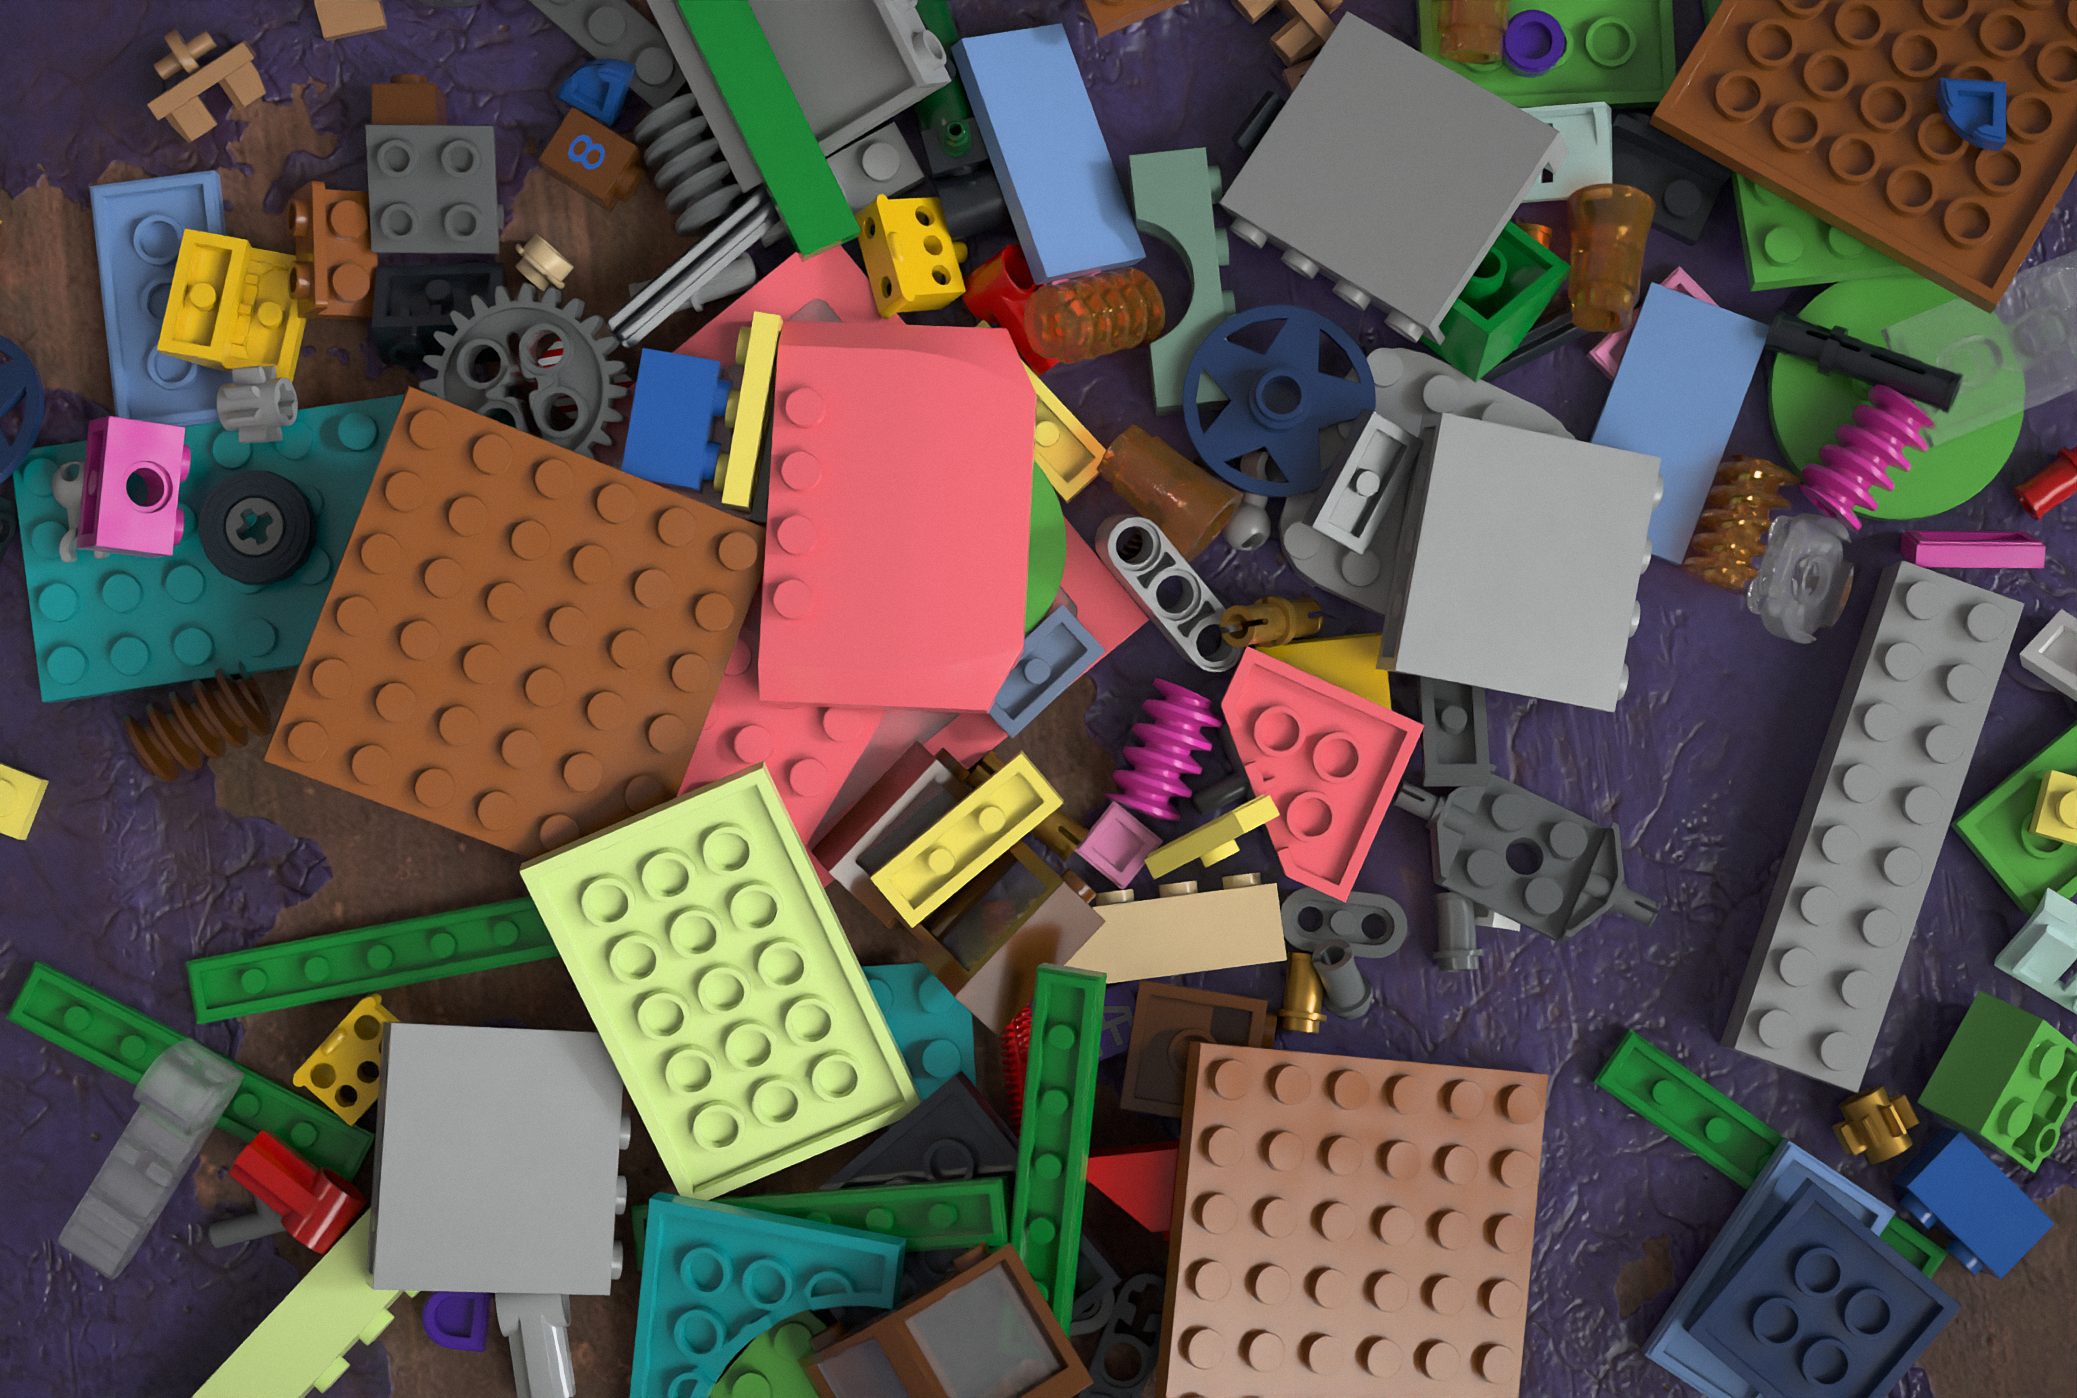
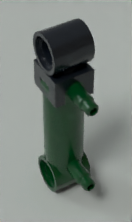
M917 0L916 11L929 30L940 41L945 53L956 68V77L948 85L912 105L937 196L940 198L949 235L953 241L1010 225L1012 221L951 51V47L959 41L948 0Z

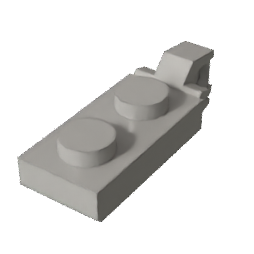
M895 122L826 159L853 215L879 194H884L888 200L894 199L926 181L925 175ZM780 220L759 239L766 248L788 236V233Z

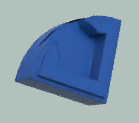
M605 58L589 61L578 67L564 81L556 94V98L611 126L621 115L636 66L617 59Z
M1940 78L1935 87L1936 99L1940 112L1947 124L1967 142L1983 149L2000 152L2006 143V82Z

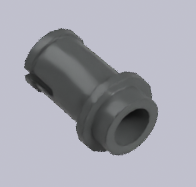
M1454 892L1433 895L1436 909L1438 952L1432 953V959L1439 960L1440 972L1478 970V958L1483 957L1484 952L1482 949H1477L1474 902Z
M1339 939L1328 940L1320 944L1312 954V960L1315 962L1313 963L1314 967L1318 971L1325 988L1322 998L1323 1003L1330 1013L1341 1019H1356L1368 1010L1370 1001L1373 998V988L1369 980L1360 974L1350 944Z

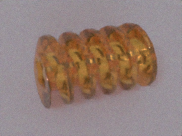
M1126 267L1039 288L1031 294L1025 306L1024 325L1027 339L1035 353L1043 358L1055 357L1065 364H1074L1081 362L1083 359L1098 358L1102 354H1113L1119 350L1132 349L1137 345L1151 344L1160 337L1164 328L1165 308L1162 295L1154 281L1143 271Z
M1733 454L1731 457L1735 461L1724 462L1717 470L1719 478L1727 485L1714 486L1708 495L1710 501L1719 509L1705 510L1699 519L1701 524L1711 533L1696 534L1691 541L1693 549L1703 557L1687 558L1682 568L1692 579L1732 594L1750 597L1751 594L1743 588L1744 582L1765 581L1767 576L1751 564L1753 558H1773L1775 554L1773 549L1760 540L1761 535L1782 534L1784 527L1769 517V513L1771 510H1791L1792 503L1777 492L1779 486L1796 487L1800 484L1801 479L1790 471L1766 460Z

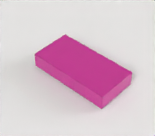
M1906 530V533L1901 534L1900 555L1910 563L1920 567L2044 568L2046 546L2027 531Z

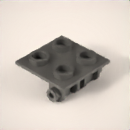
M365 125L372 252L499 253V229H503L504 209L502 204H497L494 125Z

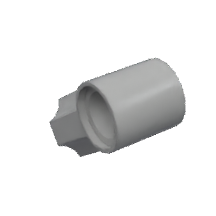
M495 1293L500 1329L504 1337H509L517 1397H573L576 1394L566 1329L571 1323L569 1294Z

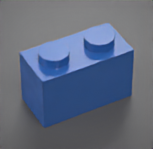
M646 348L642 349L621 471L663 488L703 494L705 480L714 481L718 457L722 451V443L712 442L716 416L725 418L729 393L733 387V380L723 378L724 368L720 361Z
M1944 1127L1891 1181L1905 1195L1899 1202L1901 1208L1924 1229L1929 1230L1934 1224L1952 1242L1945 1248L1946 1252L1973 1276L1981 1270L1985 1274L2002 1279L2055 1224L1959 1130Z

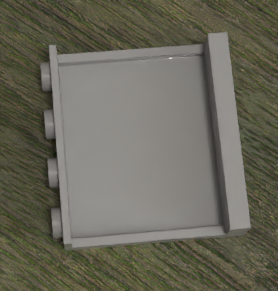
M647 0L742 192L757 191L764 184L673 0ZM748 0L825 157L952 81L944 66L946 63L945 51L937 37L925 29L915 9L917 0Z
M1347 11L1220 201V204L1234 221L1230 226V230L1250 245L1261 249L1267 241L1285 252L1281 260L1300 275L1313 280L1318 272L1335 282L1336 285L1332 291L1353 307L1364 311L1370 303L1388 314L1384 322L1408 340L1417 343L1421 335L1436 344L1441 345L1445 336L1438 326L1542 170L1545 168L1555 174L1569 151L1560 131Z
M1444 412L1422 415L1418 438L1424 442L1413 463L1376 669L1400 674H1412L1580 706L1583 709L1615 712L1616 703L1623 697L1628 684L1629 671L1627 664L1624 663L1628 638L1634 635L1640 619V604L1635 600L1639 578L1646 571L1651 559L1652 542L1647 537L1651 512L1656 510L1663 494V477L1659 474L1661 457Z
M383 1021L366 1284L373 1290L610 1295L611 1279L618 1280L622 1271V1243L620 1240H614L615 1214H623L626 1206L627 1183L625 1176L618 1175L619 1149L627 1150L629 1145L631 1118L629 1111H622L623 1085L625 1084L599 1032Z

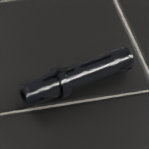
M1781 310L1776 313L1768 331L1764 349L1818 366L1817 373L1831 377L1833 372L1865 382L1871 386H1888L1905 398L1916 400L1949 414L1959 392L1964 374L1939 368L1881 346L1864 342L1849 336V329L1835 325L1833 329H1829L1786 314V312Z

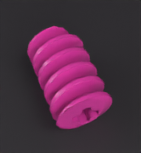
M1876 385L1868 392V399L1872 406L1860 404L1853 409L1852 419L1856 426L1848 424L1839 426L1835 431V438L1839 446L1828 443L1823 445L1818 451L1819 459L1823 466L1813 463L1806 465L1802 469V477L1807 486L1798 484L1803 495L1821 512L1839 524L1855 531L1862 527L1852 511L1855 505L1875 512L1879 506L1869 492V489L1872 486H1876L1892 492L1895 485L1885 470L1891 466L1901 471L1909 472L1912 466L1902 450L1907 446L1925 453L1929 447L1919 433V430L1922 427L1931 430L1935 429L1932 420L1922 410L1888 386Z
M1155 678L1152 685L1166 699L1145 700L1142 708L1156 722L1155 724L1135 723L1132 732L1145 746H1125L1121 754L1135 769L1134 771L1114 770L1111 778L1124 790V794L1104 793L1103 796L1157 820L1180 821L1182 814L1168 801L1170 797L1190 798L1192 791L1179 779L1181 773H1201L1203 768L1189 755L1190 751H1211L1213 744L1200 732L1202 726L1221 728L1223 721L1210 709L1213 703L1210 700L1184 687Z

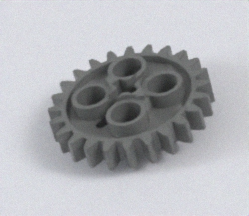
M523 283L518 301L514 300L508 288L497 286L495 306H491L483 297L474 295L471 297L475 316L470 318L461 312L453 310L450 316L458 331L455 335L439 331L434 333L433 336L446 349L443 356H424L423 361L437 369L438 374L436 379L420 382L419 388L435 392L440 399L490 419L496 413L507 410L513 415L516 429L532 435L529 404L527 400L514 397L513 388L523 385L521 369L509 343L510 335L517 333L520 339L519 355L523 375L525 378L538 382V390L529 393V402L536 423L541 429L543 440L600 462V459L593 449L596 443L614 447L617 445L618 442L606 430L608 422H627L628 417L614 409L613 405L615 399L632 396V390L614 385V377L630 368L628 363L610 361L608 358V354L614 351L620 344L616 337H604L601 339L596 337L605 322L602 316L594 315L583 322L580 321L585 302L574 298L561 310L560 290L549 287L541 303H539L535 286ZM549 333H556L563 343V355L556 365L544 368L536 357L537 343L543 336ZM494 348L500 356L501 368L499 374L493 380L483 383L478 379L474 371V362L482 350ZM569 395L578 406V418L571 428L559 431L552 423L550 410L558 398Z

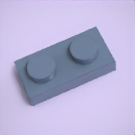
M1063 604L1060 605L1025 638L1024 652L998 692L989 715L1013 739L1106 650Z

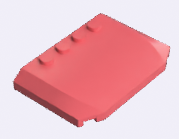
M783 320L777 354L758 657L759 701L762 704L989 714L998 692L1024 652L1037 409L1036 392L1007 328Z

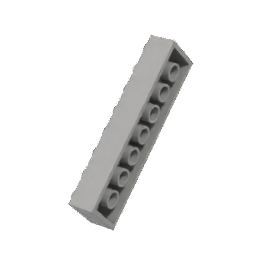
M1903 560L1883 568L1719 1046L1838 1089L1858 1093L2025 603Z

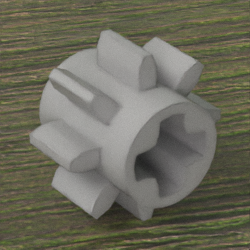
M260 365L233 368L232 377L234 383L223 384L217 394V412L223 427L228 431H239L238 437L241 444L281 441L283 439L281 426L292 425L297 417V395L292 383L287 378H276L275 366L262 367Z

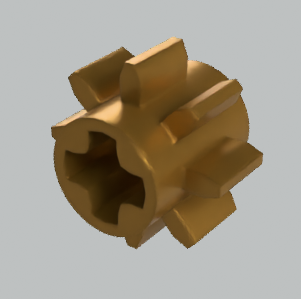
M1877 1085L1863 1090L1839 1104L1845 1120L1833 1125L1832 1128L1845 1154L1851 1153L1852 1156H1855L1862 1152L1867 1163L1871 1165L1892 1158L1912 1146L1913 1143L1906 1129L1918 1124L1919 1120L1906 1095L1900 1096L1897 1093L1889 1097L1884 1086Z

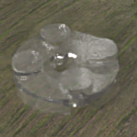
M1801 513L1794 517L1781 515L1772 522L1768 532V546L1760 565L1759 574L1751 582L1747 592L1749 610L1752 613L1761 615L1764 626L1772 635L1798 643H1811L1817 640L1811 634H1814L1819 627L1831 629L1841 616L1852 587L1854 561L1843 559L1841 541L1851 543L1847 529L1838 520L1811 513Z

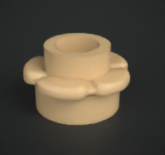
M535 233L524 247L520 244L516 245V251L523 258L515 267L528 280L542 291H545L551 283L559 289L565 286L563 279L574 267L548 242Z

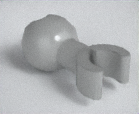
M1256 450L1242 456L1241 473L1258 480L1278 483L1286 481L1272 458L1268 459L1267 452ZM1244 491L1241 502H1237L1228 508L1222 518V532L1226 542L1241 551L1256 550L1265 543L1271 531V521L1268 512L1265 510L1269 497Z
M73 460L66 462L52 476L51 490L54 498L61 506L67 508L69 531L63 536L59 547L61 559L65 563L76 562L78 559L76 545L85 461ZM74 464L80 466L79 475L76 479L73 478L69 469ZM94 551V557L97 559H106L110 556V553Z

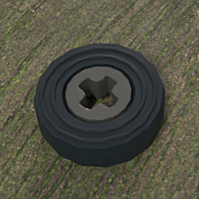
M248 470L226 478L209 493L200 512L199 537L206 557L221 574L245 585H271L290 578L307 562L316 543L317 519L309 498L294 482L271 471ZM252 512L262 518L271 516L273 523L266 528V534L269 539L262 544L252 537L243 538L242 532L246 531L249 527L246 516H250Z

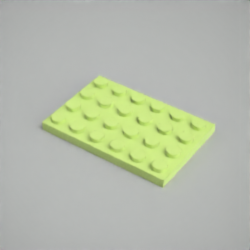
M764 760L521 864L519 872L680 1196L708 1201L897 1122L924 1101Z

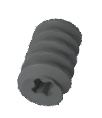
M693 93L675 97L654 107L646 113L633 133V137L639 146L649 147L645 151L643 159L649 168L659 170L655 175L654 183L659 191L670 192L665 199L664 205L670 214L681 215L674 227L679 236L687 238L700 237L708 233L736 209L733 207L732 202L743 193L738 183L723 185L721 180L732 170L727 161L713 163L711 157L721 148L716 138L702 139L700 134L710 126L704 115L692 117L690 111L699 105Z

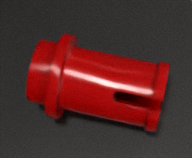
M2077 445L2071 450L2066 447L2061 448L2057 451V460L2024 483L2014 487L2013 492L2016 499L2032 519L2038 521L2049 510L2077 492Z

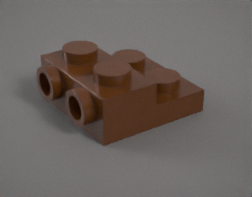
M1139 980L1119 1109L1182 1119L1190 1041L1272 1049L1277 1015L1266 1013L1268 1001Z

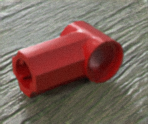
M1011 244L1004 247L963 278L966 292L962 296L968 309L975 317L982 321L985 320L987 323L992 324L997 323L1000 328H1007L1019 356L1037 377L1081 346L1042 290L1045 283L1035 285L1021 245Z
M268 1128L261 1130L244 1148L228 1173L257 1198L282 1216L280 1220L282 1226L294 1238L320 1254L326 1255L367 1203L365 1196L348 1180L325 1167L317 1168Z

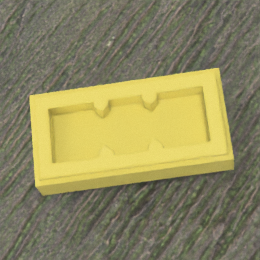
M1263 794L1147 854L1148 858L1144 859L1154 880L1200 857L1205 868L1240 851L1234 840L1235 838L1280 814L1270 795L1265 797Z

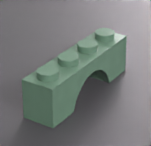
M1206 147L1129 155L1128 175L1133 220L1136 230L1163 241L1176 252L1188 271L1192 289L1191 304L1181 322L1170 333L1150 344L1148 356L1155 416L1183 414V387L1192 358L1202 342L1215 328L1236 315L1233 290L1221 291L1219 266L1229 265V247L1226 228H1214L1212 204H1218L1222 200V185L1219 165H1207ZM1202 369L1196 399L1198 412L1225 409L1230 403L1229 399L1206 371Z

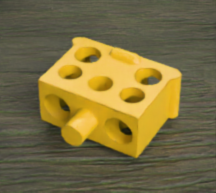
M879 194L854 215L861 229L858 241L878 313L884 319H889L899 312L941 310L966 292L958 263L966 261L967 247L962 241L952 242L939 197L888 200L884 194ZM926 215L929 218L928 226L924 225ZM872 224L875 225V234L873 237L870 233V227ZM942 274L946 278L945 285H941ZM888 283L892 284V292L890 296L887 293Z
M378 993L369 994L364 997L293 1075V1084L295 1086L302 1087L305 1085L351 1127L378 1099L380 1072L377 1078H370L364 1073L363 1064L365 1061H372L378 1066L380 1071L383 1021L400 1022L380 1004L382 998ZM343 1085H350L357 1091V1101L350 1102L342 1096L341 1090Z

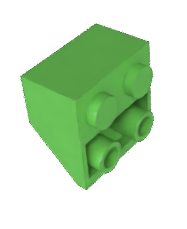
M1980 990L1917 1103L1953 1128L2035 1173L2042 1159L2050 1155L2059 1140L2060 1127L2072 1105L2077 1101V1046L2044 1019Z

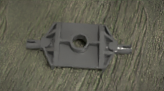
M1490 764L1488 786H1460L1447 797L1442 795L1439 797L1434 796L1409 784L1406 780L1401 785L1393 805L1427 820L1424 827L1430 830L1434 883L1561 944L1567 942L1602 914L1610 916L1617 911L1646 925L1648 928L1655 921L1658 915L1656 913L1660 910L1661 903L1627 888V884L1623 882L1624 871L1618 824L1613 822L1605 828L1494 775L1493 773L1497 766ZM1519 843L1532 849L1537 859L1535 873L1522 875L1513 871L1506 861L1507 847L1511 844Z

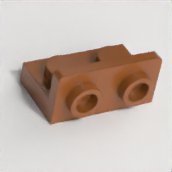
M309 181L294 193V198H290L286 212L289 236L296 237V261H292L290 264L288 291L290 298L297 300L298 318L372 321L378 253L372 252L369 192L325 189L324 182Z

